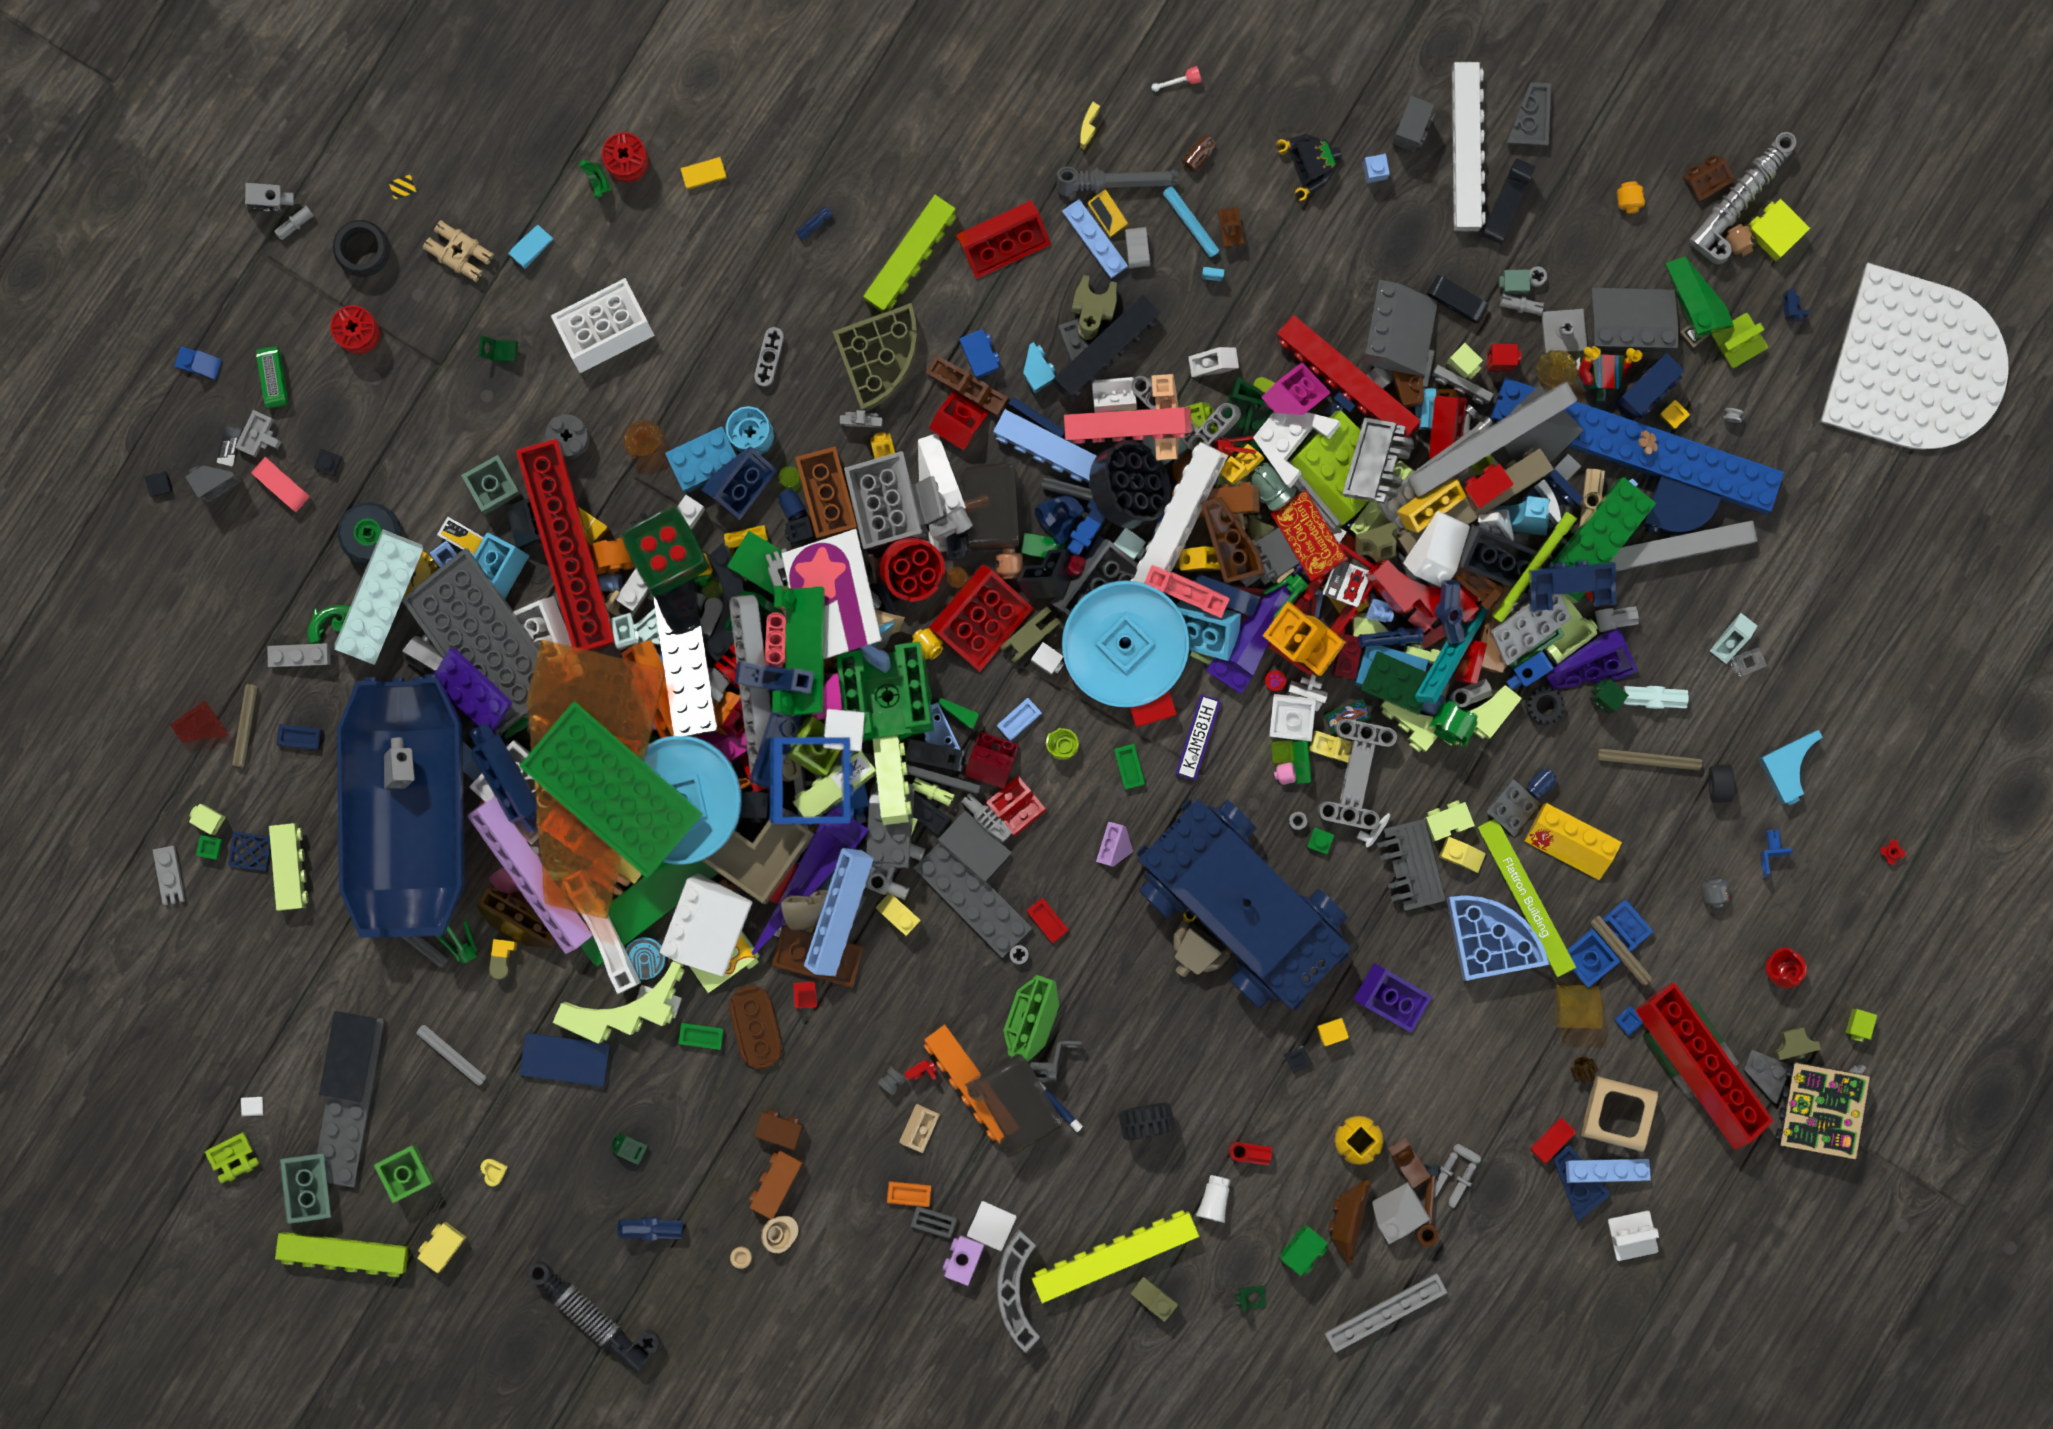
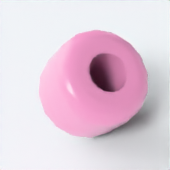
M1291 762L1279 764L1276 772H1274L1275 779L1279 780L1282 785L1293 783L1297 779L1295 767Z

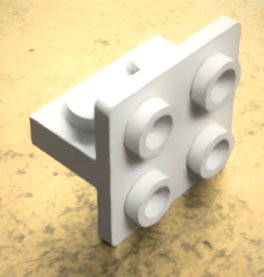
M1649 1211L1608 1219L1614 1251L1618 1261L1658 1253L1656 1238L1659 1235L1657 1229L1653 1227Z

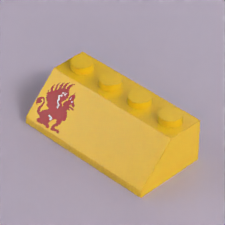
M1548 803L1542 805L1524 842L1597 880L1601 879L1622 844L1621 841Z

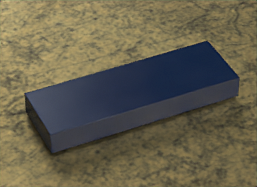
M1012 397L1009 406L1049 432L1063 438L1065 435L1064 429L1015 397Z

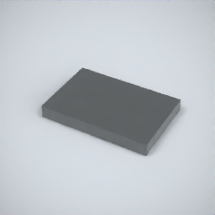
M966 811L937 840L945 850L983 884L1012 853Z

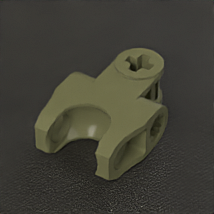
M1083 275L1076 289L1071 309L1072 313L1081 314L1078 325V334L1081 338L1085 340L1094 339L1098 334L1101 319L1112 322L1117 301L1116 282L1111 281L1107 292L1098 295L1092 293L1088 287L1090 276Z

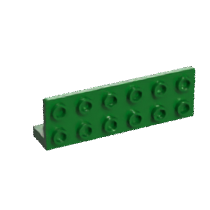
M783 585L775 586L774 607L786 611L785 669H800L814 672L810 694L788 693L780 690L773 691L772 712L793 716L823 712L825 588L822 586L792 589Z

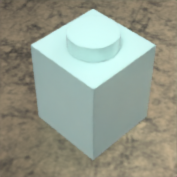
M1127 528L1124 529L1114 543L1133 560L1136 557L1140 559L1146 551V548H1144L1146 542Z

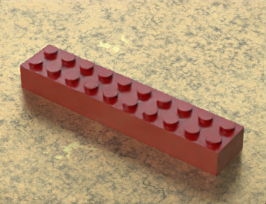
M556 438L518 449L516 453L573 653L580 655L614 645L615 640L609 612L561 444Z

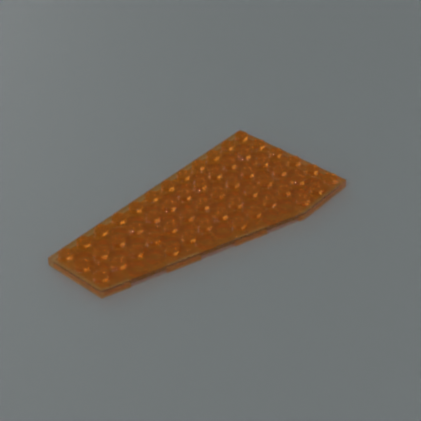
M541 639L527 698L531 751L569 706L576 701L645 761L666 669ZM535 781L544 904L607 919L622 856Z

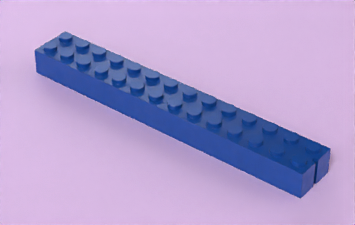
M1505 377L1501 383L1490 419L1494 423L1504 419L1536 388ZM1575 402L1564 409L1584 429L1567 446L1568 448L1656 478L1662 475L1721 496V500L1765 515L1772 511L1784 474L1783 471L1579 402ZM1645 430L1649 434L1653 433L1656 436L1655 443L1658 446L1657 451L1649 455L1644 453V447L1639 446V439L1642 438L1641 432Z

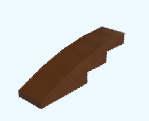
M937 355L925 372L951 390L999 418L1010 402L1007 396L997 392L986 383L973 377L970 373Z

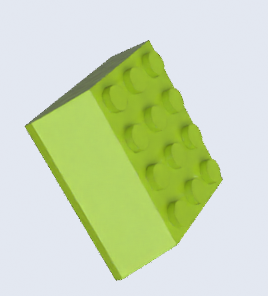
M1340 410L1335 411L1329 417L1338 420L1341 424L1330 439L1316 431L1288 460L1295 468L1300 470L1301 476L1340 521L1338 527H1341L1353 518L1369 502L1343 496L1344 486L1361 430Z

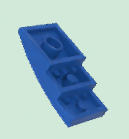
M1624 899L1602 918L1630 952L1653 933L1652 928L1627 899ZM1591 927L1567 949L1576 966L1573 971L1588 988L1621 961L1594 927Z

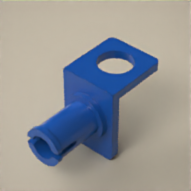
M1773 830L1766 831L1769 849L1764 850L1760 854L1763 878H1767L1770 875L1768 857L1788 856L1792 852V848H1781L1779 830H1774L1775 832Z

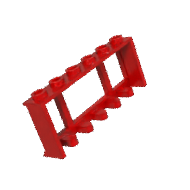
M1338 541L1345 553L1368 569L1374 567V565ZM1330 572L1315 582L1310 581L1309 587L1300 595L1294 606L1302 612L1325 578H1329ZM1369 580L1359 605L1361 603L1364 604L1370 596L1368 592L1373 584ZM1348 603L1330 628L1340 638L1346 631L1344 627L1347 622L1353 621L1358 613L1356 610L1358 607ZM1271 642L1268 643L1267 646L1309 676L1312 673L1315 674L1308 666L1303 665L1301 662L1292 661Z

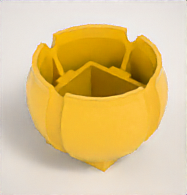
M1354 1116L1346 1119L1344 1125L1337 1128L1335 1147L1340 1155L1345 1156L1347 1162L1357 1165L1367 1164L1374 1160V1155L1380 1154L1383 1147V1134L1378 1125H1373V1120L1364 1116ZM1361 1127L1374 1141L1359 1155L1346 1141Z

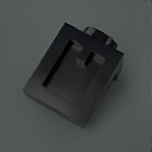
M811 516L785 523V536L791 544H799L801 541L816 537Z

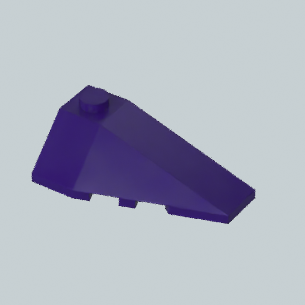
M1620 628L1598 636L1546 675L1552 688L1558 690L1576 687L1582 682L1592 681L1594 684L1598 683L1600 679H1621L1638 672V668Z

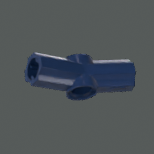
M1456 580L1442 581L1441 601L1435 608V615L1441 619L1447 642L1450 644L1460 643L1465 640V632L1461 621L1463 610L1459 607L1461 582Z
M656 1217L619 1219L617 1224L618 1238H640L642 1240H660V1238L682 1239L683 1220H660V1218Z

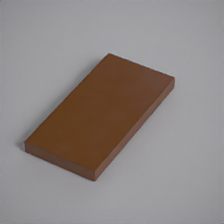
M782 925L771 966L853 988L864 947L846 942L836 976L817 975L804 966L814 933L792 930L788 926Z

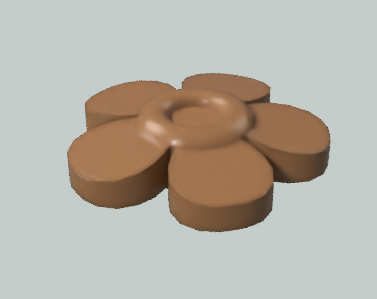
M1647 430L1641 432L1642 438L1639 439V446L1644 447V453L1649 455L1657 451L1656 436L1653 433L1649 434Z

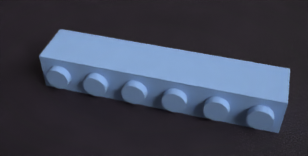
M1004 410L993 431L997 441L1003 444L1009 442L1015 445V450L1023 454L1026 451L1033 454V459L1038 462L1044 463L1046 461L1052 464L1051 468L1061 473L1066 471L1071 474L1070 477L1078 482L1084 480L1090 483V469L1096 455Z
M845 848L841 850L804 964L814 974L836 976L874 859L862 850Z

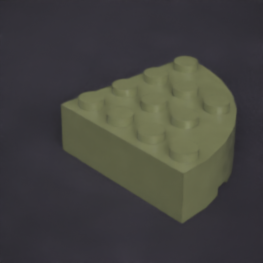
M912 303L833 331L860 409L865 410V412L887 400L899 388L910 371L917 344L916 318Z

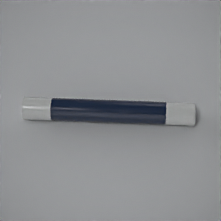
M1037 1082L1033 1086L1076 1132L1083 1127L1041 1082Z

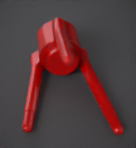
M1254 436L1221 437L1214 444L1215 449L1228 456H1232L1233 452L1256 454V450L1234 447V444H1231L1232 442L1254 441Z

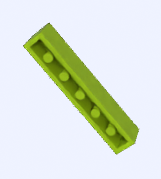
M937 195L933 196L864 294L863 298L866 302L882 313H885L887 310L891 311L897 303L895 299L898 294H903L909 286L907 281L911 276L915 277L921 269L919 264L923 259L927 260L933 251L931 247L935 242L939 243L945 234L943 232L947 225L950 227L957 216H955L956 209Z
M281 1232L278 1234L275 1259L281 1260V1264L294 1265L295 1261L302 1262V1266L315 1267V1264H321L324 1269L336 1270V1266L345 1267L344 1271L357 1272V1269H364L367 1274L377 1275L381 1271L387 1272V1276L399 1277L400 1274L406 1272L409 1247Z

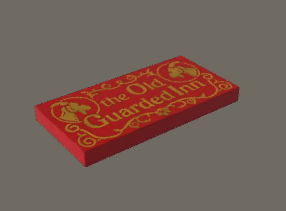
M1306 490L1291 499L1282 508L1271 513L1312 582H1315L1348 559Z

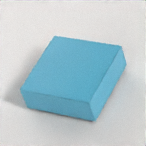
M1203 267V279L1223 280L1224 269Z

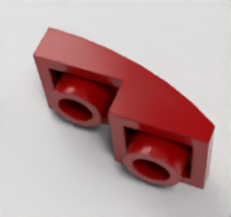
M1561 1117L1529 1150L1546 1164L1576 1131Z

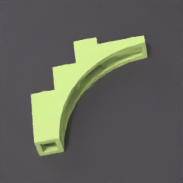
M1506 685L1503 686L1490 700L1470 711L1478 716V725L1474 733L1482 739L1485 737L1487 739L1491 738L1522 698ZM1386 701L1381 704L1382 714L1390 720L1392 718L1396 719L1399 722L1398 726L1405 732H1412L1408 738L1411 742L1409 745L1417 752L1421 750L1426 752L1437 738L1433 734L1435 730H1429L1428 728L1433 717L1421 714L1416 715Z
M673 961L665 976L651 991L642 998L625 1006L613 1009H590L563 1002L558 1009L553 1023L598 1044L608 1039L611 1033L609 1026L629 1035L634 1034L635 1031L638 1032L643 1023L641 1017L664 1026L666 1023L671 1022L675 1014L672 1011L674 1005L667 1003V1000L671 1001L676 989L673 987L676 980L680 981L685 970L682 969L684 964Z

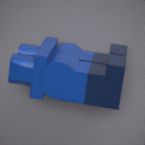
M1092 499L1087 506V511L1090 513L1086 520L1078 525L1077 532L1073 530L1070 535L1072 542L1068 547V551L1072 554L1080 555L1084 548L1087 550L1090 548L1091 541L1107 518Z

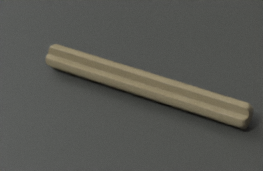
M1599 749L1597 755L1598 760L1697 771L1702 768V760L1695 758Z

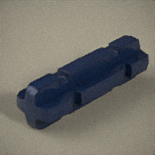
M823 207L819 214L816 213L805 223L804 227L801 226L796 231L800 239H806L810 232L813 233L824 223V220H828L832 216L829 208Z

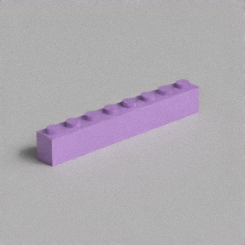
M495 797L486 801L467 815L565 954L573 951L593 936L589 931L588 925L582 921L575 907L567 900L563 890L555 883L551 873L545 869L540 862L539 856L533 852L526 838L516 828L515 823L507 819Z

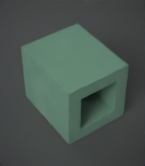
M1504 270L1502 276H1499L1498 286L1499 289H1502V294H1528L1530 291V270Z

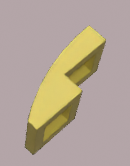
M1092 102L1086 113L1081 129L1080 148L1083 150L1095 133V127L1091 123L1098 114L1100 106Z
M1313 731L1308 751L1348 763L1352 742L1319 731Z

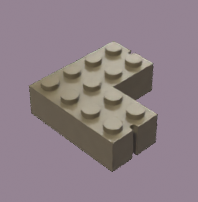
M782 812V817H789ZM769 820L754 843L734 830L728 841L717 852L702 861L760 902L767 904L815 834L800 824H772Z

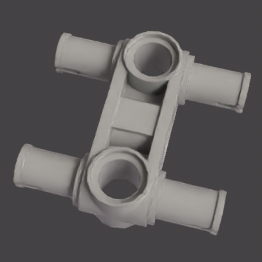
M910 844V857L921 861L925 848ZM883 863L882 868H871L865 888L882 895H887L888 893L903 900L906 899L910 889L893 882L892 876L896 868L893 867V864ZM879 876L883 879V885L880 888H875L872 882L875 877Z

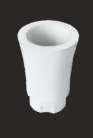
M1210 1175L1209 1183L1206 1185L1205 1193L1196 1216L1225 1223L1226 1204L1230 1190L1228 1188L1230 1184L1229 1179Z

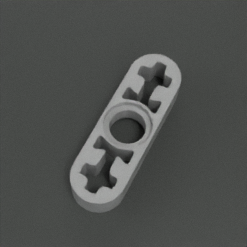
M771 327L765 333L754 375L757 385L763 388L769 387L774 381L784 342L783 332L777 327ZM774 332H777L778 337H780L774 343V347H778V350L766 347V345L771 346L772 340L769 335H773ZM766 352L775 354V360L772 363H766L763 360ZM761 365L768 368L773 367L772 370H767V376L770 379L762 383L759 375H763L765 369Z

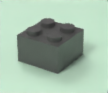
M1410 96L1392 144L1414 153L1417 147L1421 148L1428 134L1425 128L1429 129L1436 113L1432 111L1434 104Z

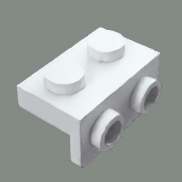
M1134 378L1095 380L1092 383L1095 413L1136 410V397L1131 389V383Z

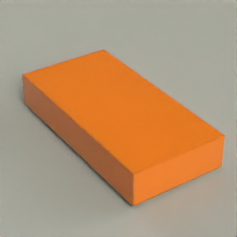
M889 1181L887 1203L929 1207L931 1185Z

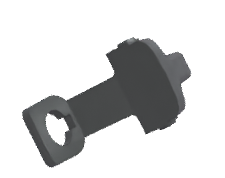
M1058 1042L1054 1063H1033L1032 1057L1028 1061L1029 1079L1035 1082L1057 1083V1065L1061 1047L1082 1048V1042ZM1032 1074H1045L1047 1078L1032 1077Z

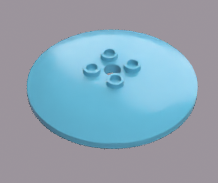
M1116 581L1093 589L1075 605L1064 627L1062 651L1070 676L1087 695L1107 705L1134 707L1159 698L1176 683L1187 661L1189 635L1181 612L1167 595L1141 582ZM1128 637L1131 640V645L1128 648H1121L1119 646L1121 638Z
M671 736L650 743L637 755L681 794H685L688 800L704 813L663 862L689 864L701 861L717 852L728 841L737 825L741 810V790L735 770L725 755L716 747L698 738Z

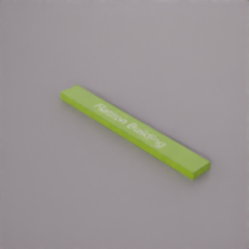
M1493 819L1477 827L1527 923L1540 939L1548 962L1556 977L1575 969L1576 966L1500 823Z

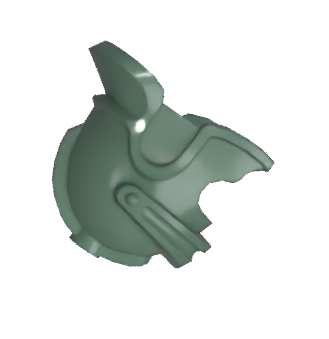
M1271 463L1258 465L1249 473L1247 482H1251V485L1259 487V501L1262 504L1266 503L1271 511H1276L1286 505L1295 496L1297 491L1295 486L1287 487Z

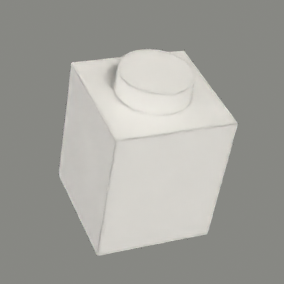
M1045 643L1041 644L1031 659V662L1050 675L1054 671L1058 673L1064 665V662H1062L1063 656Z

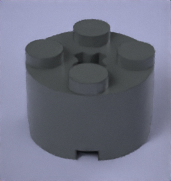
M565 414L554 417L546 428V441L557 438L561 444L564 458L567 460L578 458L589 447V431L584 423L573 415ZM570 433L572 438H568V441H566L563 437Z

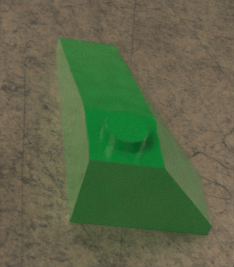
M1686 257L1665 263L1694 340L1734 327L1727 306Z

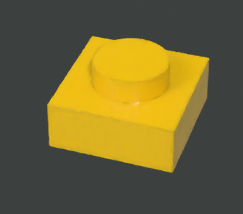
M1674 400L1659 416L1674 430L1690 414Z

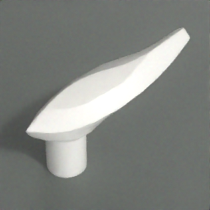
M1388 813L1381 819L1378 826L1372 829L1370 835L1360 830L1357 838L1366 842V847H1370L1385 828L1390 814Z

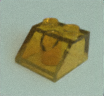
M1556 985V1027L1602 1028V1001L1599 986L1591 985L1588 988L1586 985Z

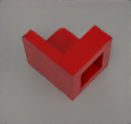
M816 982L793 983L795 1009L816 1007Z

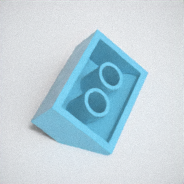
M487 532L474 557L505 599L528 560L529 555Z
M1181 600L1176 606L1187 626L1189 650L1228 661L1240 632L1241 613L1225 609L1222 618Z

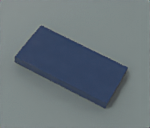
M525 1033L519 1075L604 1086L610 1044H598L591 1041Z

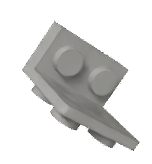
M929 476L916 484H911L920 525H928L943 517L944 507L939 498V486L935 481V477Z

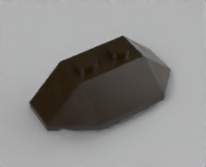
M514 886L486 888L476 906L489 925L526 946L551 948L555 941L554 937L518 888Z

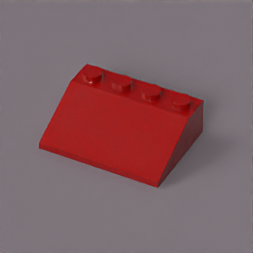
M982 564L929 626V629L980 672L1034 608L992 569Z

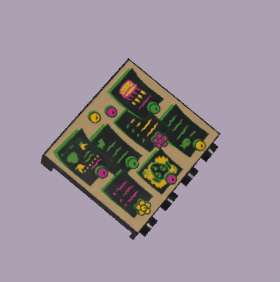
M1792 1061V1064L1787 1066L1786 1078H1789L1788 1087L1784 1086L1782 1099H1786L1785 1106L1781 1107L1779 1112V1120H1782L1781 1128L1776 1130L1775 1140L1778 1141V1145L1857 1160L1871 1076Z

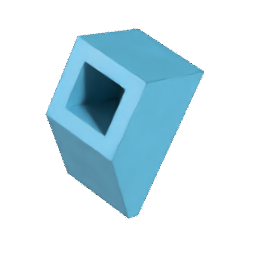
M1033 342L1029 346L1023 377L1035 394L1051 384L1057 372L1051 363H1046L1043 358L1046 355L1041 346L1038 345L1036 347Z

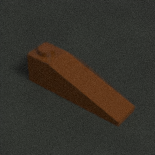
M1218 497L1201 502L1224 583L1265 573L1258 549L1223 498Z

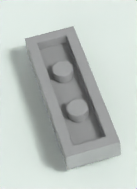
M1437 365L1432 374L1436 382L1442 385L1449 384L1453 386L1457 393L1461 395L1466 393L1472 396V400L1478 404H1488L1493 396V393Z
M328 643L267 646L268 667L331 665L330 644Z

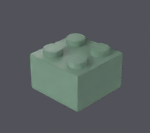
M499 455L461 475L481 512L485 515L522 495Z

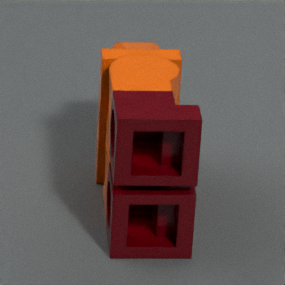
M724 690V696L719 702L713 701L717 733L740 739L745 731L741 695ZM736 725H740L737 731L733 728Z

